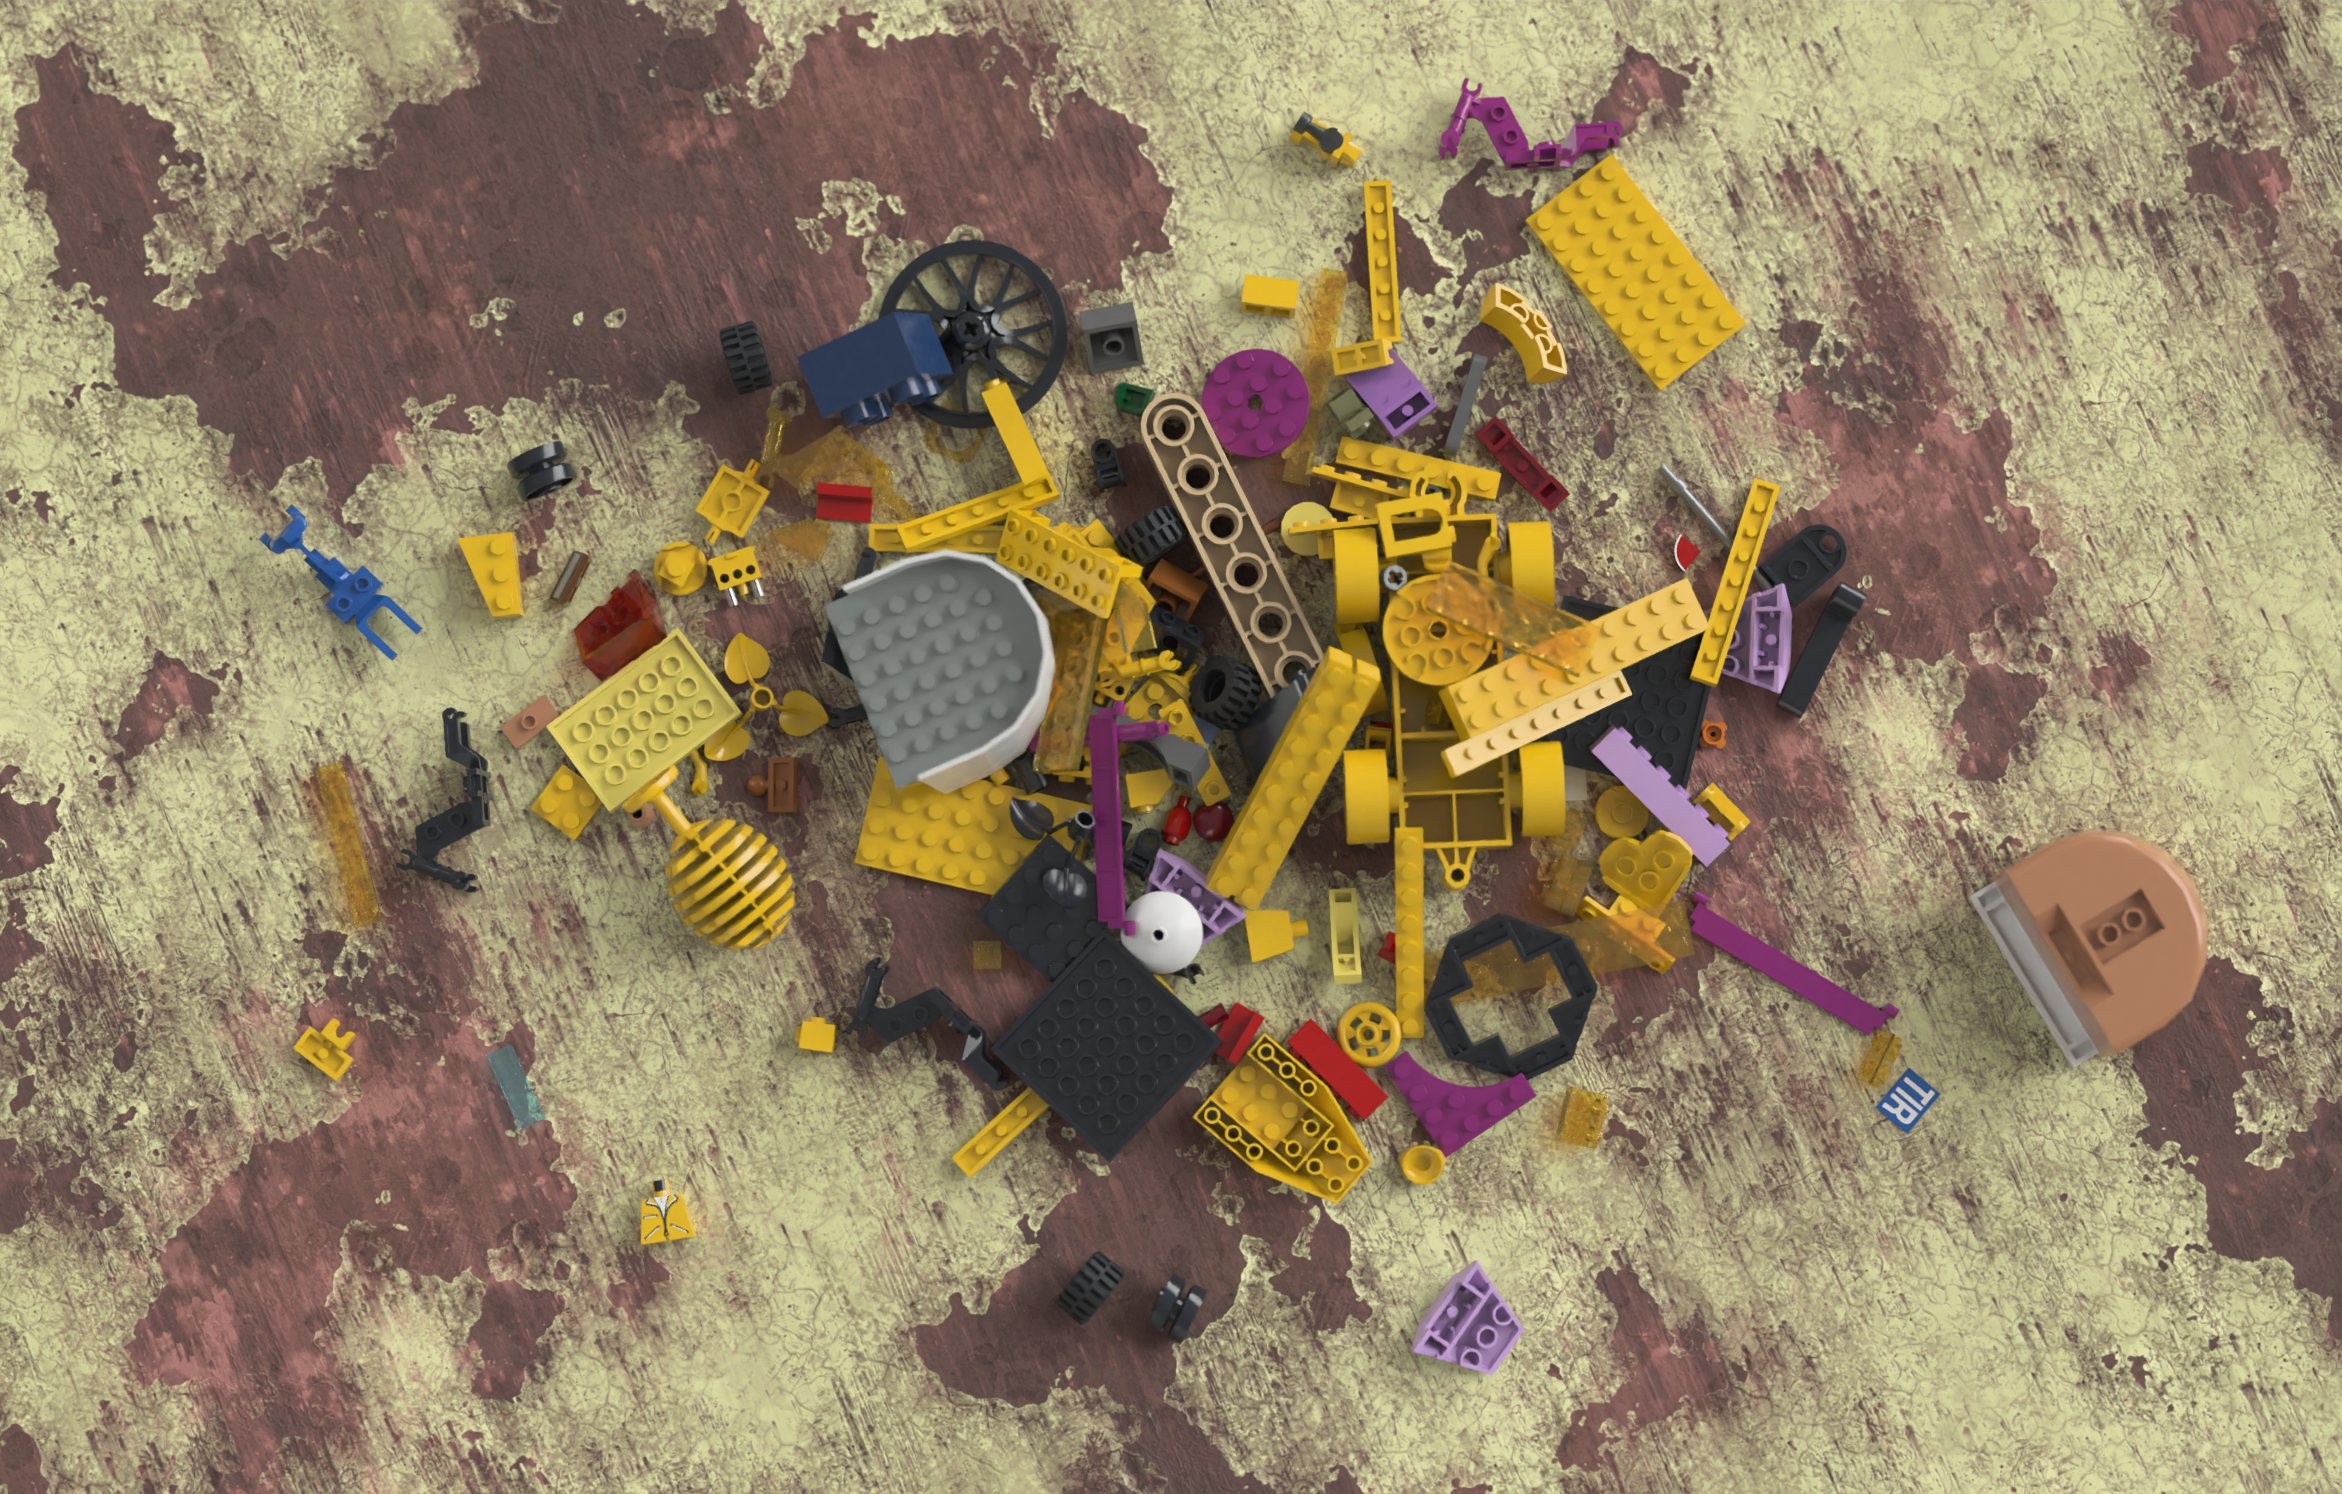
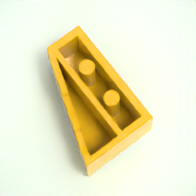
M509 532L457 538L492 616L496 620L524 617L516 536Z

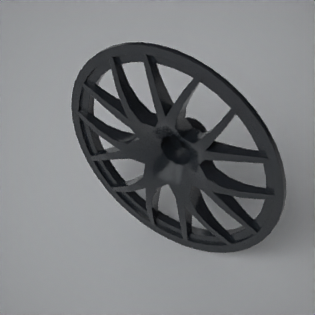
M961 240L940 245L921 254L898 274L886 293L879 312L878 319L893 312L929 314L931 321L938 323L943 329L938 338L945 355H953L954 366L952 368L953 375L945 379L940 389L943 394L959 377L963 412L949 410L934 404L942 394L918 405L912 406L910 401L906 403L926 418L946 426L963 429H982L995 426L989 411L969 413L968 371L976 362L987 369L990 380L997 378V371L1014 383L1028 389L1015 400L1023 415L1047 394L1054 384L1065 358L1067 322L1063 304L1055 286L1043 270L1027 256L999 243L983 240ZM962 255H978L967 291L946 259ZM983 257L997 258L1009 263L1010 265L1003 284L992 303L980 306L975 300V291ZM941 262L958 292L960 302L957 310H945L928 293L917 276L927 268ZM1014 267H1016L1028 276L1038 289L1004 302ZM914 281L934 312L900 309L897 306L903 293ZM1041 294L1051 316L1050 320L1019 329H1006L999 324L1004 313ZM969 323L972 327L978 326L976 329L977 335L974 337L971 334H964L967 331L966 325ZM1052 325V343L1049 357L1018 339ZM1004 346L1017 348L1045 361L1046 365L1035 383L1030 385L1008 370L997 359L996 349Z

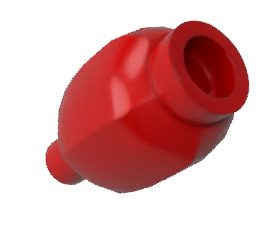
M1180 795L1178 804L1172 807L1164 818L1161 832L1164 835L1163 842L1169 845L1179 846L1180 841L1185 840L1188 836L1192 816L1188 809L1189 797Z

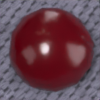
M1203 801L1197 805L1192 815L1195 831L1199 837L1208 842H1221L1227 838L1235 823L1230 807L1222 801H1218L1210 806H1206Z

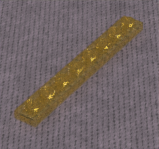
M1322 268L1302 372L1309 388L1311 405L1304 430L1288 448L1282 480L1285 483L1307 487L1310 485L1311 470L1314 463L1332 366L1331 349L1335 348L1348 272Z

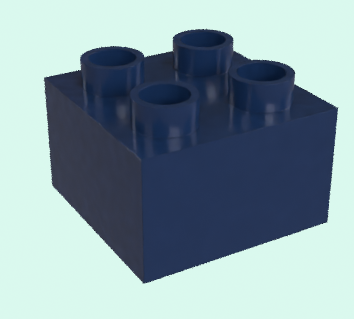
M893 312L797 357L822 418H842L846 428L863 423L864 427H870L893 417L894 412L890 405L892 402L894 406L910 401L913 406L929 401L942 394L938 381L953 375L929 314Z

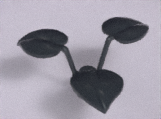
M1013 797L1009 806L1010 819L1014 828L1023 837L1040 841L1045 833L1053 834L1067 826L1068 836L1075 843L1065 865L1064 872L1058 869L1048 871L1043 878L1042 885L1047 896L1059 906L1066 909L1078 907L1086 896L1087 887L1081 875L1069 873V870L1082 840L1091 839L1092 846L1095 848L1094 825L1096 820L1094 815L1087 810H1079L1073 819L1067 817L1064 822L1052 828L1054 816L1049 808L1035 801L1020 800ZM1121 820L1122 849L1133 824Z

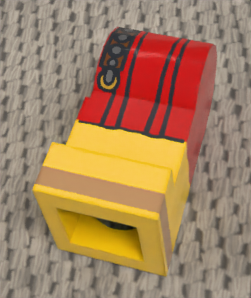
M1370 720V725L1367 726L1365 749H1385L1386 758H1389L1392 723Z

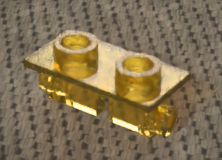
M1880 1029L1879 1033L1872 1040L1867 1058L1860 1065L1857 1079L1869 1083L1870 1086L1879 1089L1880 1085H1884L1891 1070V1067L1885 1065L1884 1062L1885 1060L1892 1063L1895 1062L1903 1046L1900 1044L1902 1039L1893 1033Z

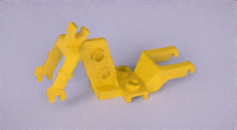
M1067 522L1059 524L1057 528L1058 533L1104 557L1122 558L1117 551L1111 548H1092L1080 532L1074 529L1071 530V524H1067ZM1128 577L1127 581L1119 580L1120 585L1123 587L1127 585L1130 590L1121 597L1096 642L1098 648L1113 665V668L1105 666L1098 669V673L1108 671L1111 675V679L1108 682L1101 683L1102 687L1112 686L1115 682L1143 675L1149 676L1151 675L1150 673L1166 669L1175 671L1182 664L1181 661L1175 659L1170 661L1174 653L1169 650L1163 651L1160 656L1148 659L1141 658L1139 661L1132 662L1130 648L1153 606L1157 603L1139 578Z

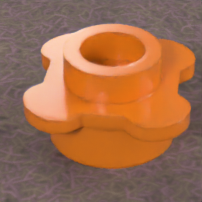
M1707 720L1703 721L1701 738L1699 739L1700 746L1705 748L1709 745L1716 746L1718 749L1723 748L1726 744L1724 739L1725 731L1727 730L1726 724L1722 721L1718 723H1710ZM1714 732L1715 737H1711L1710 733Z

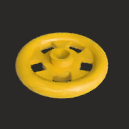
M1362 1002L1356 1004L1345 1012L1338 1024V1046L1360 1067L1373 1068L1383 1065L1394 1056L1400 1045L1401 1029L1394 1013L1380 1003ZM1372 1013L1382 1017L1379 1025L1376 1022L1370 1021ZM1358 1016L1363 1022L1355 1030L1350 1024ZM1368 1030H1372L1374 1033L1371 1040L1366 1038ZM1383 1030H1390L1389 1043L1382 1042ZM1354 1037L1360 1045L1356 1050H1353L1349 1044V1040ZM1377 1047L1379 1054L1368 1057L1367 1048Z

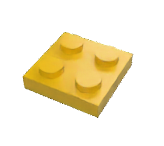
M562 764L530 809L576 841L603 803L586 780Z

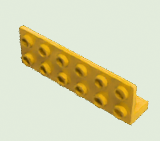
M1009 509L996 561L1102 618H1109L1119 580L1127 581L1128 577L1140 578L1143 567L1132 561L1120 557H1104L1049 528L1051 519L1034 510Z

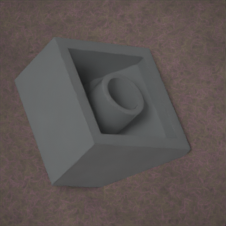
M1133 302L1079 312L1091 374L1144 364Z

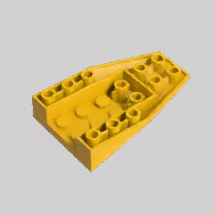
M1266 1033L1260 1037L1193 1116L1197 1122L1255 1171L1335 1204L1340 1202L1373 1163L1328 1086Z

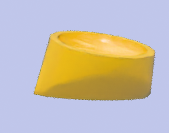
M1418 1145L1408 1148L1397 1158L1408 1180L1419 1185L1431 1184L1436 1181L1442 1174L1447 1159L1442 1151L1429 1145Z

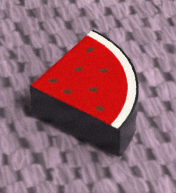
M1679 534L1674 543L1673 555L1676 566L1684 573L1701 551L1681 534Z

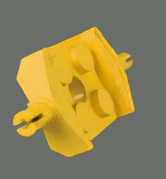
M1193 663L1185 674L1181 676L1163 670L1155 672L1125 704V715L1122 716H1129L1137 722L1157 721L1159 723L1162 719H1152L1148 714L1149 708L1155 704L1165 707L1178 699L1184 701L1191 715L1193 711H1191V703L1188 700V697L1191 695L1189 688L1194 675L1196 676L1198 673V669L1192 673L1197 668V665ZM1118 743V759L1128 747L1131 748L1132 746Z

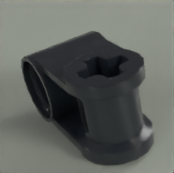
M1105 438L1096 440L1091 447V457L1100 494L1104 493L1105 489L1120 485L1126 487L1124 473L1114 444ZM1100 445H1106L1110 448L1111 454L1106 459L1098 458L1095 454L1096 448Z
M1146 828L1142 830L1123 861V871L1127 870L1139 876L1142 882H1145L1151 871L1158 850L1163 843L1162 836L1156 829ZM1154 833L1157 836L1158 843L1154 848L1149 849L1143 845L1142 839L1145 834ZM1132 861L1143 866V869L1133 865Z

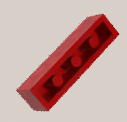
M1311 1018L1287 1041L1290 1045L1287 1050L1298 1061L1303 1058L1310 1065L1307 1069L1319 1080L1323 1078L1329 1084L1328 1088L1337 1101L1341 1097L1346 1101L1348 1106L1345 1109L1356 1120L1361 1117L1365 1121L1388 1098L1385 1092Z

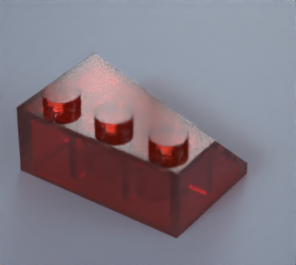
M636 569L628 575L631 579L621 589L617 586L610 592L612 597L604 606H596L574 628L582 663L601 682L609 676L616 674L628 663L638 659L643 653L659 645L668 637L659 604Z

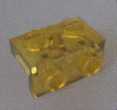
M1567 1086L1555 1140L1596 1149L1602 1137L1601 1128L1604 1116L1608 1111L1609 1096Z

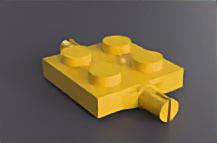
M751 459L744 473L734 471L722 464L695 510L696 513L707 518L712 524L707 535L704 537L705 540L714 544L721 531L731 532L741 539L744 538L770 494V491L758 485L753 479L761 466L760 463Z

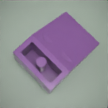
M1391 349L1388 350L1389 357L1394 361L1393 364L1346 374L1344 378L1364 405L1369 408L1391 441L1394 442L1436 411L1438 405L1422 383Z

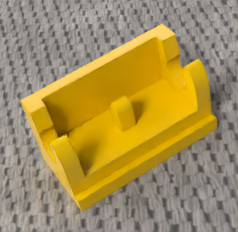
M1245 274L1240 312L1295 318L1299 281Z
M1381 338L1331 349L1335 376L1393 364L1394 361L1389 357L1388 350L1392 349L1391 341Z

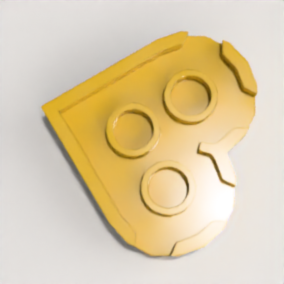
M1657 830L1643 842L1627 836H1620L1617 840L1609 843L1601 854L1599 864L1600 871L1603 874L1602 879L1613 890L1658 918L1687 876L1692 864L1693 851L1680 836L1665 830Z

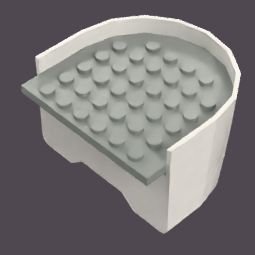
M942 550L906 558L846 584L842 587L849 595L824 605L898 790L921 781L947 794L996 773L1026 751L1046 715L1055 671V661L1047 619L1020 579L986 557Z

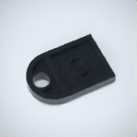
M1822 524L1811 525L1800 531L1761 564L1759 568L1775 586L1782 583L1785 585L1789 603L1795 609L1842 568L1847 555L1846 544L1841 534L1834 528ZM1823 537H1833L1837 543L1836 548L1832 551L1825 550L1822 546Z

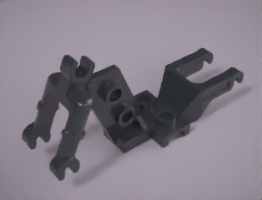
M866 547L861 553L863 558L857 564L854 581L873 573L874 562L877 558V553L873 548ZM841 589L835 594L832 602L849 594L844 589ZM829 619L821 662L826 663L854 682ZM860 703L858 704L859 706L846 709L833 708L829 715L835 719L829 721L827 728L838 730L843 725L858 721L862 723L863 720H868L864 705Z
M450 707L445 709L442 714L445 755L447 758L469 768L466 769V776L463 777V789L467 796L471 797V801L462 802L416 826L417 856L412 851L402 849L400 853L408 855L410 860L406 865L397 862L396 867L403 870H414L430 876L436 881L441 880L444 883L451 884L453 888L460 891L464 890L468 893H475L479 891V888L470 886V882L477 880V875L455 871L450 866L445 867L442 864H437V857L442 849L484 827L491 826L489 800H492V795L488 791V779L491 778V773L487 772L488 761L471 747L470 725L460 722V718L467 716L466 712H457V709Z
M877 957L866 964L865 971L867 975L863 988L859 992L861 994L853 1021L848 1025L846 1034L851 1035L853 1027L857 1025L862 1028L860 1039H865L868 1033V1024L883 1039L891 1043L937 1022L946 1014L945 1016L949 1019L947 1024L956 1033L963 1032L968 1034L962 1060L992 1090L999 1091L1009 1084L1010 1078H1005L1003 1081L999 1080L1003 1070L986 1053V1030L978 1024L979 1022L976 1019H972L964 1012L960 1004H956L936 986L888 1009L875 1006L877 996L880 995L879 990L883 977L889 972L890 965L879 968V964L882 961L881 957Z

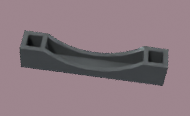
M1066 694L1049 717L1052 731L1060 730V732L1089 729V715H1098V708L1105 707H1098L1086 702L1082 698H1075ZM1116 716V725L1140 723L1129 716ZM1168 733L1155 739L1123 742L1147 752L1164 768L1171 781L1191 789H1195L1211 766L1207 748L1199 743H1192L1181 739L1176 734Z

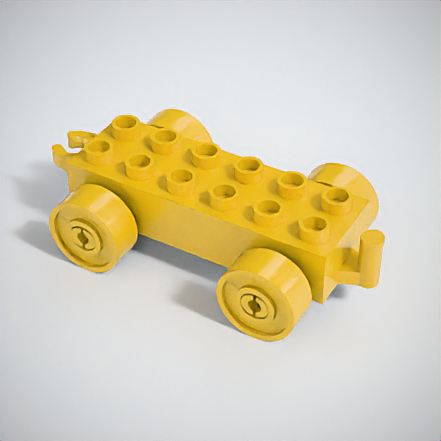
M1451 469L1446 477V483L1451 492L1450 499L1448 500L1451 515L1447 516L1448 526H1454L1456 542L1452 543V564L1442 573H1433L1426 569L1422 553L1397 557V561L1386 563L1385 557L1377 556L1375 528L1333 530V572L1337 624L1379 622V593H1386L1388 607L1393 597L1399 591L1384 590L1379 583L1380 572L1384 568L1393 565L1404 569L1407 575L1406 584L1426 575L1443 574L1460 578L1479 591V576L1476 562L1486 538L1490 537L1492 532L1497 534L1496 513L1464 514L1467 487L1459 471ZM1418 471L1411 481L1409 498L1425 495L1429 484L1428 474L1425 471ZM1432 509L1415 511L1414 517L1390 518L1395 542L1437 534L1442 528L1440 514ZM1549 521L1507 523L1506 551H1497L1488 563L1489 581L1495 580L1496 587L1494 597H1485L1493 616L1494 640L1486 660L1471 676L1503 662L1500 588H1507L1511 617L1553 615L1555 599L1554 556ZM1389 573L1388 575L1391 576L1388 578L1389 583L1397 584L1395 581L1398 579L1397 574ZM1434 623L1431 626L1430 632L1434 637L1442 638L1446 634V627L1442 623ZM1389 657L1395 777L1387 776L1385 749L1343 750V796L1347 844L1389 843V814H1396L1397 828L1423 827V853L1436 852L1445 871L1441 875V883L1447 891L1456 893L1462 891L1468 884L1470 879L1469 868L1475 851L1509 849L1512 846L1510 809H1518L1521 837L1564 835L1565 783L1560 741L1529 742L1518 747L1516 750V772H1509L1507 752L1452 778L1440 752L1462 743L1453 723L1449 724L1448 728L1437 726L1438 724L1425 723L1427 717L1425 714L1426 706L1431 701L1433 694L1432 686L1416 682L1404 675Z

